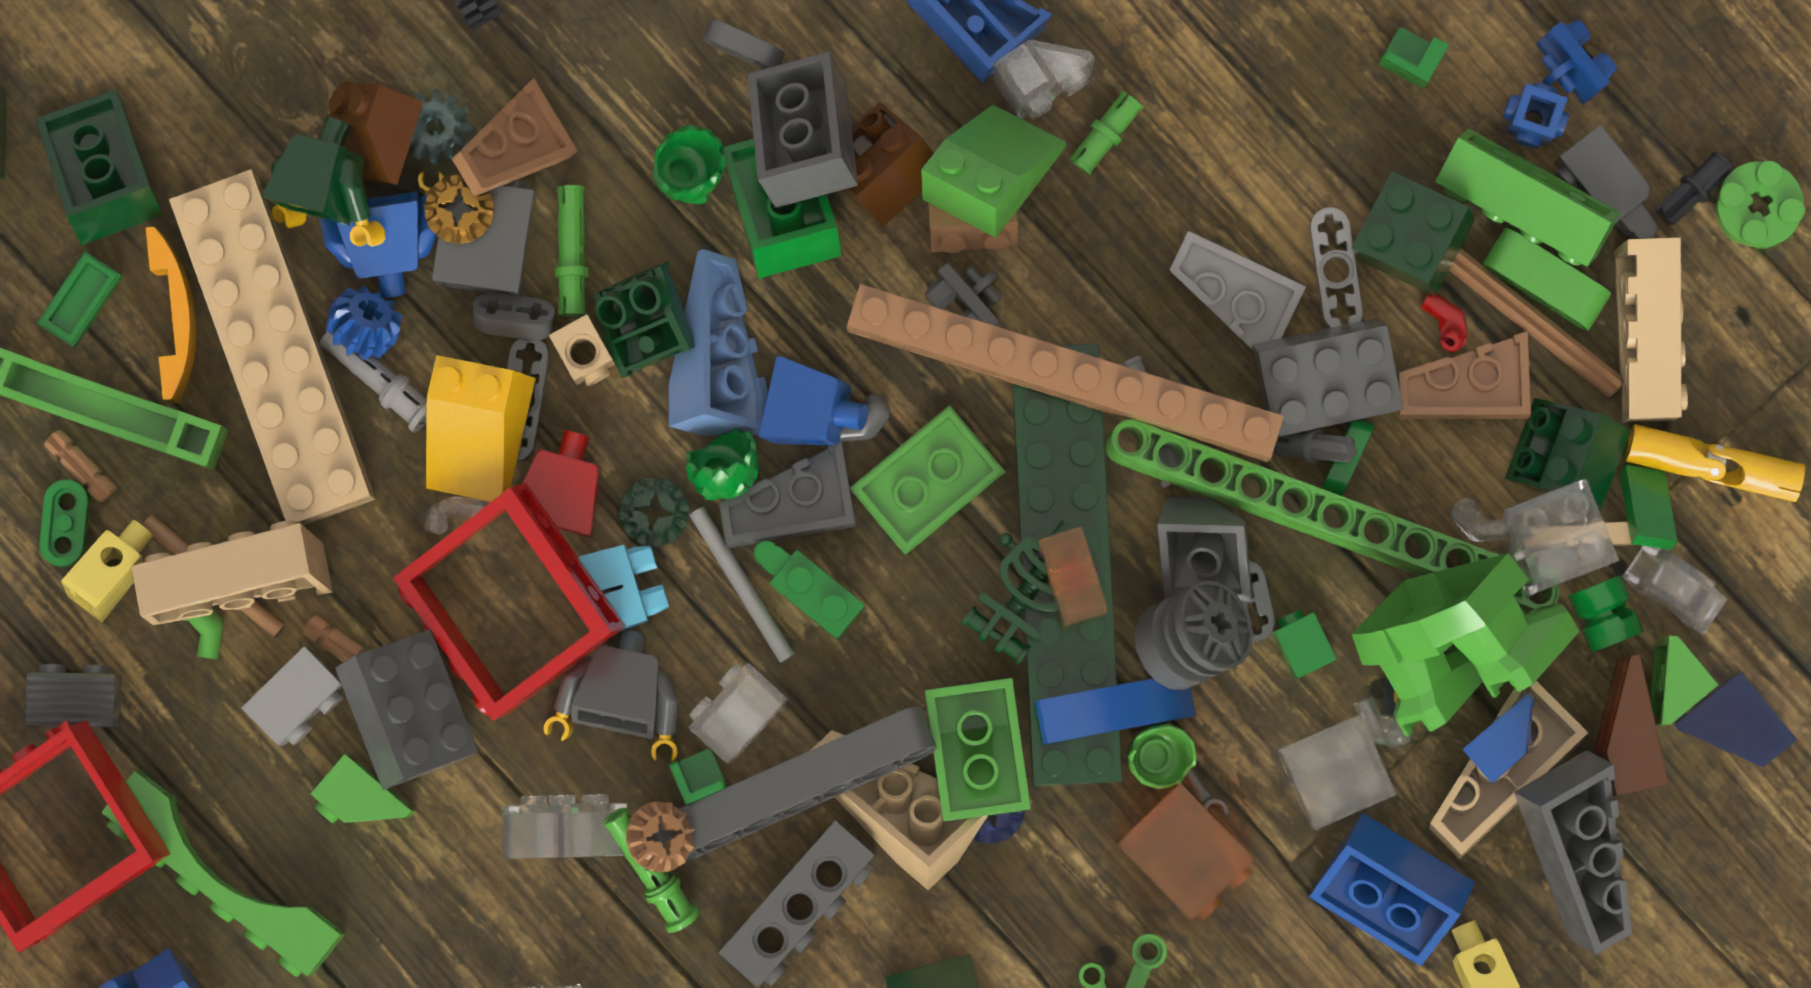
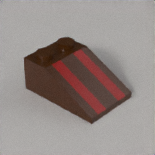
M1640 654L1617 659L1593 753L1614 764L1615 780H1611L1613 796L1669 785Z

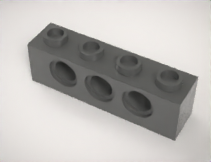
M835 820L719 951V954L757 988L764 981L772 986L788 968L782 962L793 948L801 953L817 935L811 928L822 915L830 920L847 901L840 895L847 886L853 882L859 887L876 868L869 862L875 855ZM824 861H834L842 869L841 881L835 886H825L817 878V869ZM795 894H805L812 900L813 911L806 919H796L788 911V902ZM775 927L782 932L784 943L779 951L767 952L760 946L759 935L764 928Z

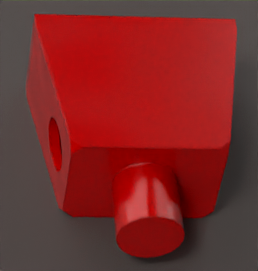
M565 430L558 454L539 449L522 484L526 483L558 529L593 538L601 468L598 465L583 461L590 437Z

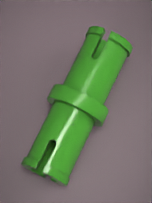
M1122 90L1119 97L1100 121L1097 119L1093 121L1090 125L1093 130L1068 159L1082 171L1084 170L1086 174L1091 175L1093 169L1112 145L1117 147L1122 141L1120 135L1144 107L1131 95L1128 96Z

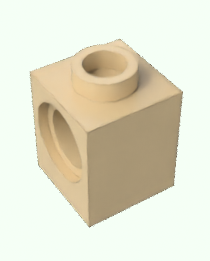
M587 314L549 335L577 385L585 381L587 386H591L610 375L608 368L615 364ZM581 343H590L596 348V355L593 361L585 365L574 362L572 355L575 347Z

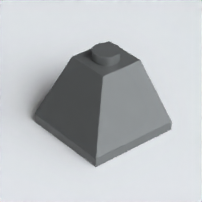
M1167 497L1157 523L1164 599L1205 580L1219 582L1230 588L1241 601H1251L1252 591L1246 522L1211 498Z

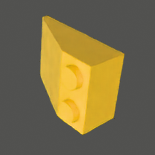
M436 355L427 394L426 489L492 502L511 487L536 378L514 370Z

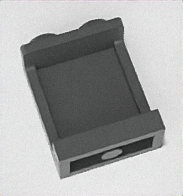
M515 180L489 190L494 201V217L490 227L480 238L470 243L453 244L438 237L432 281L436 286L522 296L524 286L522 275L533 204H536L537 195L534 190L528 189L527 182ZM459 191V197H456L455 204L443 206L447 211H451L454 214L456 227H458L463 213L478 210L464 203L462 191Z

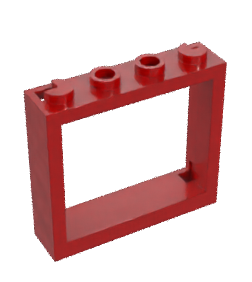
M526 483L507 489L393 577L399 586L398 592L401 599L407 606L415 609L424 622V631L431 630L436 644L440 645L449 658L448 665L451 671L459 679L466 682L474 694L473 700L475 705L483 714L489 716L492 721L510 714L626 627ZM505 511H507L590 630V632L506 695H504L422 577L428 570Z
M66 720L56 728L47 731L45 736L48 740L39 747H36L33 743L15 753L11 757L14 762L13 765L4 771L0 767V796L72 747L135 847L136 852L37 919L34 918L0 863V924L18 953L38 945L171 854L87 720L70 725L68 720Z

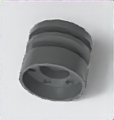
M1204 580L1146 608L1137 620L1134 637L1137 654L1144 669L1151 677L1168 689L1186 690L1242 664L1251 652L1253 630L1251 618L1239 597L1230 588L1219 582Z

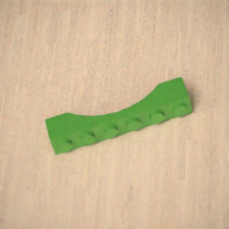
M0 348V396L215 471L229 430L225 427L112 389Z
M134 771L127 779L126 784L171 853L158 862L156 866L162 868L164 864H167L178 873L175 881L193 895L201 891L213 901L209 908L219 917L229 923L234 918L247 929L243 935L262 950L268 945L280 954L281 957L277 962L296 977H299L301 973H304L306 976L314 975L346 933L313 907H289L267 903L243 894L224 882L203 862L190 843L180 819L176 798L144 772ZM107 804L101 812L110 819L106 826L116 835L128 841V836Z

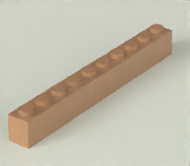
M862 284L859 286L847 324V332L1115 416L1138 420L1173 434L1266 463L1272 457L1284 418L1280 414Z

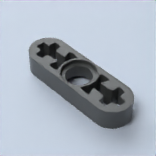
M518 339L512 345L509 353L507 369L524 374L525 362L518 358L519 352H526L528 345H534L536 353L542 355L541 361L533 362L530 375L532 377L539 376L538 384L534 383L535 403L528 410L527 419L533 418L531 427L525 425L522 436L523 439L528 440L527 447H520L517 462L530 458L535 451L550 363L549 350L541 340Z

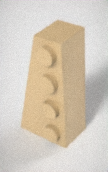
M1537 681L1520 692H1517L1514 688L1494 720L1495 722L1518 701L1531 693L1535 698L1534 707H1532L1531 723L1533 744L1528 746V753L1493 783L1489 781L1470 759L1430 823L1429 829L1459 860L1518 804L1514 794L1516 790L1553 770L1588 734Z

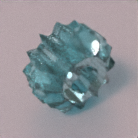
M439 89L433 90L431 102H427L422 93L416 94V99L424 103L410 143V147L416 145L413 156L420 160L429 150L430 162L438 164L440 151H444L446 157L452 161L455 153L451 147L455 144L463 149L468 144L459 134L473 132L472 124L460 122L470 114L468 108L464 106L455 109L458 98L454 94L449 95L442 104V93ZM437 118H442L441 123L445 130L440 135L437 131H434V136H430V130L426 126L431 119L437 123Z

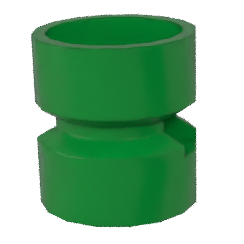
M1621 575L1568 596L1576 617L1586 622L1582 632L1591 653L1644 632L1636 610L1626 606L1630 595Z

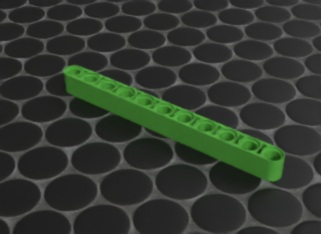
M1128 419L1122 421L1108 433L1105 439L1104 447L1106 454L1119 465L1419 576L1448 569L1445 562L1448 553L1457 555L1462 565L1499 555L1138 420ZM1127 432L1135 437L1137 441L1136 452H1126L1119 446V433ZM1167 447L1175 451L1178 457V465L1176 467H1167L1160 461V448ZM1202 463H1211L1217 468L1219 478L1216 483L1208 482L1201 476L1200 466ZM1243 478H1252L1257 482L1260 489L1257 498H1250L1244 494L1241 488ZM1284 493H1292L1299 499L1300 510L1298 513H1290L1285 509L1282 503ZM1325 508H1332L1338 512L1341 519L1339 528H1331L1325 523L1323 518ZM1366 523H1373L1380 529L1381 541L1379 544L1372 543L1365 537L1364 526ZM1407 538H1413L1421 545L1422 553L1419 559L1412 558L1406 552L1405 541ZM1515 561L1528 577V581L1514 595L1524 614L1542 606L1556 604L1560 593L1556 579L1547 572ZM1529 583L1538 585L1542 590L1543 599L1540 604H1536L1529 599L1527 595Z

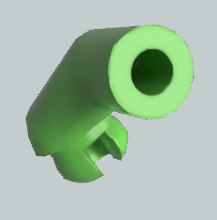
M212 607L213 613L211 615L185 619L184 621H189L200 633L196 656L218 660L224 623L222 617Z

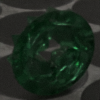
M660 477L639 480L626 490L619 506L621 525L625 532L634 541L644 546L660 547L673 542L682 534L689 519V506L684 493L676 484ZM655 493H657L660 508L673 513V516L658 517L656 524L653 526V531H650L648 516L642 514L641 511L635 510L636 507L650 506L652 500H654Z

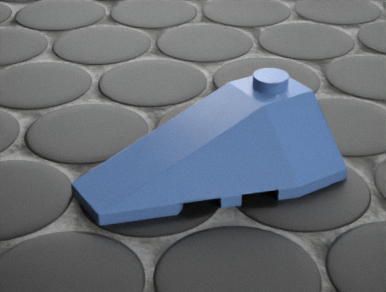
M705 249L697 252L684 312L686 321L693 334L695 347L684 353L676 354L669 381V427L701 436L721 435L724 432L730 434L734 428L739 429L743 433L749 431L751 435H758L768 389L765 377L758 378L753 353L758 352L755 338H748L743 318L748 308L736 259Z

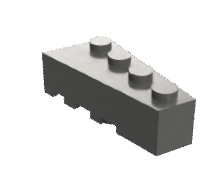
M1586 750L1516 790L1514 794L1569 939L1597 955L1631 935L1632 929L1627 883L1621 876L1620 859L1624 858L1622 842L1617 839L1615 818L1619 817L1618 800L1613 798L1611 780H1615L1614 764Z

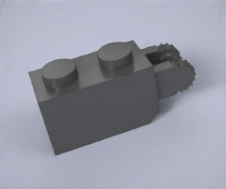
M1601 124L1554 162L1558 168L1555 172L1558 178L1621 212L1614 225L1618 227L1625 237L1629 239H1652L1656 235L1655 232L1658 230L1656 229L1657 224H1655V220L1651 219L1652 216L1641 204L1649 197L1650 185Z

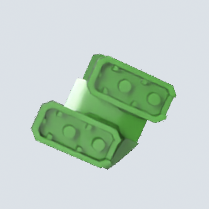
M1509 553L1404 580L1352 633L1362 665H1380L1397 693L1398 698L1393 716L1406 737L1411 735L1413 732L1412 728L1418 721H1422L1429 732L1446 724L1482 682L1493 698L1500 694L1499 688L1507 681L1510 682L1511 686L1515 687L1517 692L1531 686L1580 632L1563 604L1542 606L1524 614L1514 595L1528 581V577ZM1453 644L1456 646L1452 649L1447 650Z

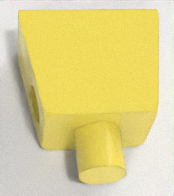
M135 520L130 522L119 537L106 530L62 579L61 582L67 596L103 623L134 583L131 566L144 563L139 553L151 540L153 534ZM113 559L122 560L115 567L106 566Z
M1476 920L1452 930L1461 951L1455 955L1453 964L1463 988H1520L1497 938L1485 942ZM1479 961L1487 963L1491 973L1480 974L1476 971L1474 963Z

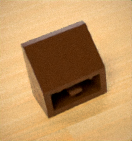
M879 102L852 127L858 186L843 190L869 217L883 228L922 192L921 169L934 153L919 134Z

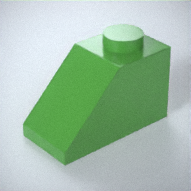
M344 754L311 793L318 800L314 808L332 823H335L338 819L343 823L409 818L416 812L413 807L392 789L383 790L379 779L350 754Z

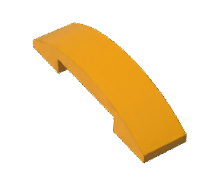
M146 227L150 271L156 276L168 275L176 355L159 357L162 396L165 402L177 404L186 390L195 358L197 326L194 299L185 269L175 250L157 228Z

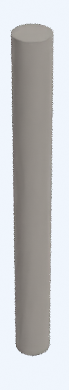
M703 506L689 515L778 661L782 663L795 655L730 548L727 549L724 538L705 507Z

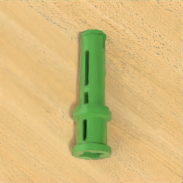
M626 807L613 811L603 820V825L609 830L626 859L645 885V899L648 903L655 904L665 920L664 928L668 933H674L687 927L700 915L699 907L689 902L679 887L681 880L676 874L672 872L649 871L634 860L626 842V830L631 816Z

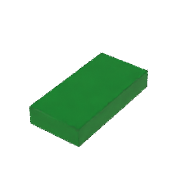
M84 251L37 324L76 348L123 276Z
M1625 465L1619 475L1631 544L1672 550L1678 540L1665 471Z

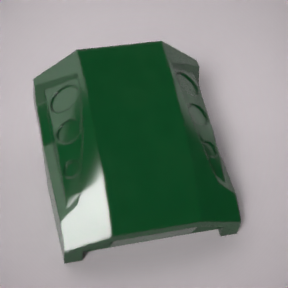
M668 261L623 279L592 295L596 304L595 314L602 327L603 341L621 378L695 347L692 331L686 321L682 303L668 271L670 266Z

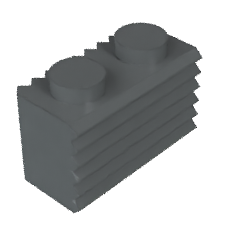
M40 664L39 673H27L26 725L56 727L68 720L70 725L87 720L91 727H120L121 675L110 674L109 665H83V673H66V665Z

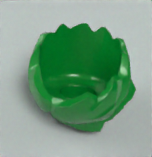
M694 125L684 126L670 132L660 142L654 155L653 177L655 184L672 200L692 204L706 203L709 194L718 186L724 171L725 154L721 140L709 129Z
M734 428L730 434L724 432L705 448L690 450L686 453L687 462L685 466L687 477L694 484L697 493L702 495L705 500H725L741 496L751 488L758 475L759 458L756 442L749 431L743 433L739 429Z

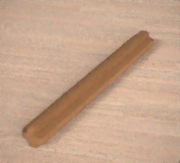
M1460 248L1449 269L1451 273L1520 328L1528 331L1530 336L1604 395L1611 397L1618 391L1624 382L1620 374Z

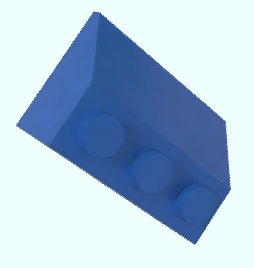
M1362 813L1336 850L1309 898L1422 966L1461 915L1475 881Z

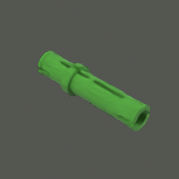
M564 185L557 187L559 258L558 267L554 268V277L558 279L559 288L558 316L579 318L586 315L585 279L589 278V268L585 267L584 251L585 187L581 185Z

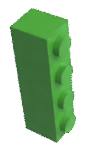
M1467 129L1458 137L1435 181L1445 187L1444 192L1453 199L1461 202L1468 200L1482 208V213L1489 219L1499 223H1504L1505 221L1519 228V233L1526 237L1527 240L1536 244H1543L1544 242L1558 250V256L1564 261L1577 266L1583 264L1588 267L1598 256L1621 213L1471 129Z

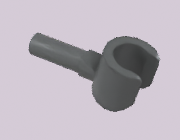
M1192 767L1185 777L1201 802L1199 805L1201 817L1208 823L1214 824L1207 815L1208 807L1213 803H1218L1226 816L1228 815V807L1220 798L1211 795Z

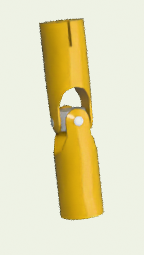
M1633 424L1624 461L1682 476L1702 477L1710 482L1791 502L1797 501L1805 476V464L1719 444L1709 445L1692 437ZM1726 458L1734 460L1740 467L1735 471L1726 472Z

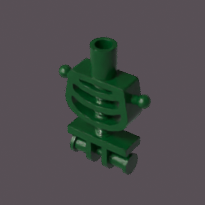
M1063 520L1060 521L1043 546L1028 536L1017 545L1013 541L1011 534L1003 533L999 538V542L1011 552L1001 562L999 575L1005 589L1012 595V599H1009L1010 603H1006L1007 606H1003L982 591L977 600L995 612L994 616L989 620L976 611L977 607L973 606L961 625H967L980 634L978 639L984 642L987 636L998 642L994 651L999 654L1001 651H1004L1016 660L1015 663L1019 665L1032 646L1029 644L1026 646L1013 637L1014 632L1019 629L1034 641H1037L1042 634L1021 619L1020 615H1023V611H1026L1025 608L1029 607L1046 613L1055 612L1065 604L1069 594L1075 595L1081 601L1087 600L1090 596V592L1086 587L1074 585L1079 572L1065 562L1083 534ZM1032 550L1039 553L1041 558H1037ZM1022 552L1033 565L1034 569H1030L1031 573L1023 567L1019 560V555ZM1011 563L1018 575L1023 579V584H1020V588L1017 589L1011 583L1008 576V567ZM1054 566L1063 570L1064 573L1056 571ZM1051 577L1066 584L1062 588H1057L1044 584V581L1046 582L1047 578ZM1041 591L1047 595L1059 596V599L1054 603L1042 604L1033 601V596L1036 597V593ZM1001 617L1012 624L1005 635L994 628Z

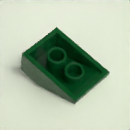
M117 89L35 118L66 216L81 246L163 216L151 178Z

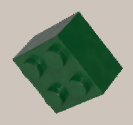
M1391 171L1351 248L1358 261L1436 296L1475 219L1469 206Z

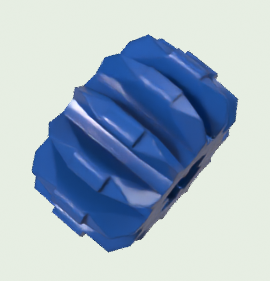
M365 285L357 291L348 287L340 297H337L332 302L328 310L326 332L334 335V346L343 345L346 348V356L355 352L359 354L363 361L371 355L380 359L391 346L395 345L399 338L402 315L394 311L395 301H385L382 299L381 290L372 294Z

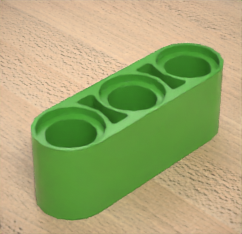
M1509 228L1503 229L1482 262V265L1495 276L1585 331L1590 330L1612 295L1609 290Z

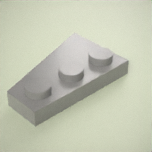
M1190 231L1187 232L1170 268V271L1251 349V345L1282 338L1306 286Z

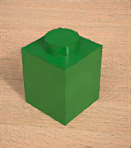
M1299 609L1277 620L1280 629L1272 632L1271 635L1294 680L1337 660L1314 612L1304 617Z

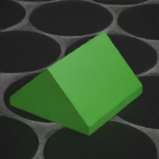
M1669 635L1654 639L1649 698L1655 725L1658 727L1671 725L1718 686V683L1678 636Z

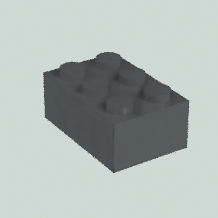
M830 51L747 74L758 181L775 208L858 186L846 79Z
M1379 317L1251 345L1264 410L1284 416L1278 437L1403 410L1388 327Z
M431 630L358 654L335 667L383 790L454 765L478 753Z

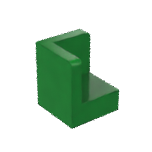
M1401 27L1395 33L1378 65L1424 89L1449 45L1436 37H1433L1431 42H1428Z
M712 748L669 764L686 805L728 787Z

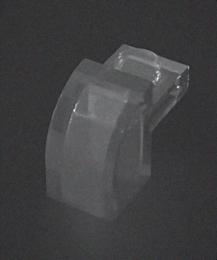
M1643 546L1622 576L1645 598L1668 608L1689 628L1704 635L1727 601V598L1714 588L1715 583L1706 575L1674 554L1660 548Z

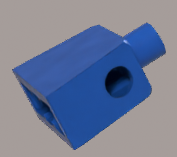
M777 356L758 437L774 444L837 445L840 441L843 427L856 430L864 428L868 417V407L865 404L849 401L851 386L784 357Z

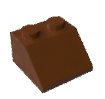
M340 81L339 88L333 92L329 102V110L331 111L329 117L339 119L351 125L343 147L363 157L364 166L362 172L364 181L397 185L424 102L380 84Z

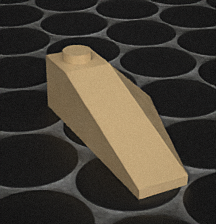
M831 730L811 750L845 735ZM914 764L906 765L835 797L883 850L927 890L958 863L988 817L987 815L943 822L937 778L919 771V766Z

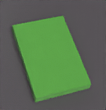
M949 405L851 486L850 490L906 556L1001 477L1005 470Z

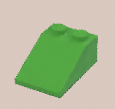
M992 105L947 137L921 169L923 200L997 238L1066 148V142Z
M1012 678L925 690L930 731L937 746V750L933 754L943 822L1030 810L1031 806Z

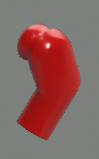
M1428 294L1420 308L1438 320L1441 347L1448 352H1456L1462 349L1468 338L1464 312L1439 294H1436V296Z

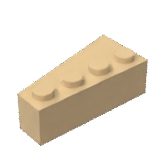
M1681 237L1628 239L1614 250L1620 375L1624 379L1620 387L1622 423L1675 421L1682 417V410H1686L1688 405L1686 384H1681V367L1685 366L1686 360L1684 341H1681V324L1683 322Z
M295 521L275 523L270 526V531L255 535L254 532L250 531L235 533L228 537L227 542L212 545L210 542L195 543L186 548L187 552L172 556L169 553L152 554L144 559L145 563L131 566L140 616L152 625L211 615L213 613L212 606L219 605L224 610L250 608L251 604L255 602L254 598L258 597L277 599L278 602L296 599L295 592L297 590L316 587L317 595L333 592L323 542L302 524H296Z

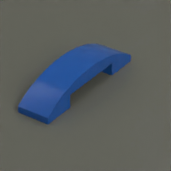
M1154 679L1035 701L1043 745L1196 716L1191 687L1186 690H1172L1159 684Z

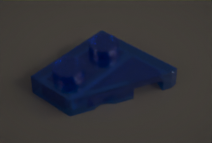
M1740 671L1674 723L1679 731L1709 742L1711 745L1734 753L1761 767H1764L1797 740Z

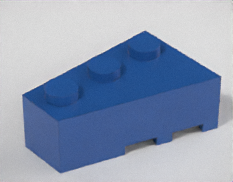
M905 0L981 83H984L1045 30L1052 16L1042 8L1038 10L1022 0Z

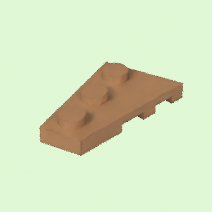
M533 78L452 160L472 194L477 196L570 159L577 152V149Z
M1528 331L1513 335L1512 338L1495 344L1489 343L1476 347L1473 351L1452 358L1445 357L1399 372L1397 379L1403 410L1398 411V419H1529L1531 403Z

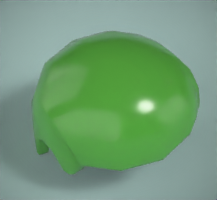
M1166 722L1143 727L1135 734L1126 753L1129 770L1141 784L1158 790L1181 784L1190 769L1196 766L1197 762L1195 742L1184 729Z

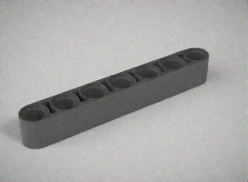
M919 706L911 707L894 713L679 808L680 811L687 812L686 818L690 826L695 828L692 841L695 848L689 853L686 862L929 756L937 750V746L922 708ZM658 824V832L652 834L651 837L654 842H661L663 848H666L665 841L675 836V832H670V830L663 831L661 824Z

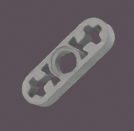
M1323 208L1312 218L1309 225V234L1322 320L1327 328L1341 326L1339 318H1332L1330 312L1337 308L1338 303L1336 294L1328 298L1326 290L1340 291L1349 286L1351 287L1352 294L1344 293L1343 295L1345 308L1353 309L1354 315L1347 319V324L1360 322L1363 309L1355 256L1351 248L1353 242L1349 219L1343 211L1337 208ZM1325 217H1331L1333 224L1341 225V230L1336 231L1334 235L1335 247L1344 244L1346 251L1332 250L1321 255L1320 247L1328 248L1329 246L1327 234L1318 231V227L1323 225ZM1340 259L1347 265L1348 276L1344 281L1334 283L1325 277L1323 268L1328 260Z

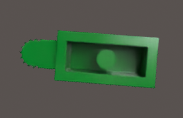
M770 540L760 541L758 545L756 544L755 553L753 554L754 559L774 577L769 583L770 586L839 641L865 609V604L798 550L790 556L782 548L776 546L775 543H771Z

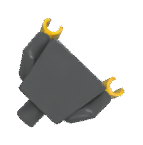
M632 630L622 631L617 648L601 645L596 648L593 656L584 657L564 675L554 704V709L557 711L556 715L549 718L544 724L545 734L549 735L551 733L554 721H559L564 725L565 731L561 741L571 736L574 727L573 723L653 739L655 731L659 734V737L652 743L651 754L653 759L656 761V748L660 744L665 743L672 747L671 762L674 761L677 756V744L672 739V735L676 733L678 699L668 675L658 670V658L643 654L646 636Z

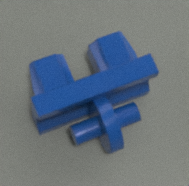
M1576 20L1567 25H1564L1561 21L1536 43V46L1545 56L1541 61L1550 71V74L1542 80V83L1551 86L1558 82L1567 94L1573 91L1584 105L1610 83L1608 79L1617 69V66L1608 54L1601 52L1591 59L1582 48L1591 37L1589 30L1581 20Z

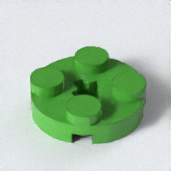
M1754 161L1734 169L1722 181L1717 193V201L1715 202V216L1724 234L1738 244H1744L1757 249L1770 248L1786 240L1796 230L1805 214L1803 193L1797 180L1790 172L1774 161ZM1752 194H1758L1761 198L1767 197L1770 202L1767 206L1768 215L1763 216L1759 211L1751 213L1748 206L1753 203Z

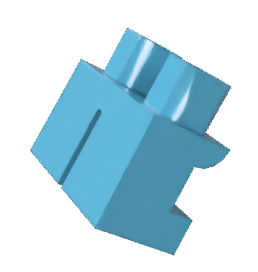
M625 545L578 557L603 593L623 586L622 589L604 594L626 625L620 631L650 622L648 617L670 607L662 584L640 591L636 579L638 574L658 569L651 546L627 549Z

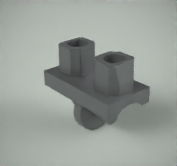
M948 262L938 270V278L925 293L926 299L933 307L943 310L957 298L967 310L962 316L998 327L999 320L978 298L983 295L991 306H994L1002 298L992 287L1000 278L995 270L983 277L974 266L969 268L964 275L974 285L972 288L964 282Z

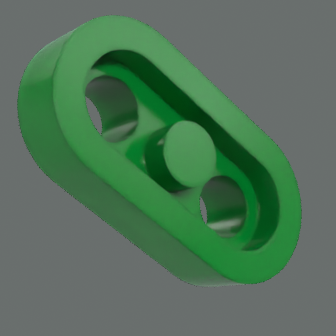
M64 479L56 481L47 489L44 496L39 543L40 552L47 562L58 567L75 565L86 551L90 496L84 486L73 480ZM72 494L76 499V504L73 509L65 510L62 507V500L66 495ZM62 538H69L72 544L69 552L61 554L58 550V542Z

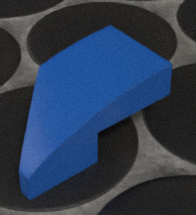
M1531 693L1518 701L1463 749L1491 783L1497 781L1528 753V746L1533 744L1531 723L1532 707H1534L1535 698Z

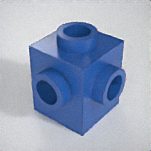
M1526 83L1518 96L1511 94L1502 117L1509 120L1505 133L1514 135V142L1528 148L1538 149L1539 145L1547 146L1554 137L1561 138L1569 113L1563 112L1568 98L1558 95V91L1548 85L1541 83L1529 85ZM1529 112L1536 113L1540 118V124L1525 120L1526 114Z

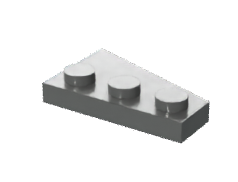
M841 440L837 445H830L823 452L793 464L792 468L771 479H764L754 484L741 496L720 502L727 549L757 544L760 541L764 542V540L775 541L856 527Z

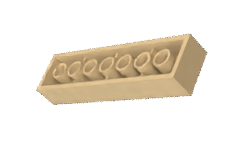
M250 169L171 198L169 201L285 521H295L296 524L300 523L306 526L376 500L322 349L319 346L317 335L275 220L272 218L268 201L262 197L264 190L260 179Z

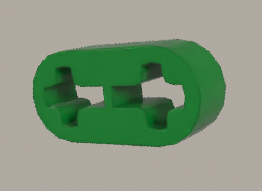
M1365 419L1350 422L1344 437H1351L1355 440L1356 457H1352L1349 463L1332 461L1321 489L1340 496L1343 495L1375 424Z

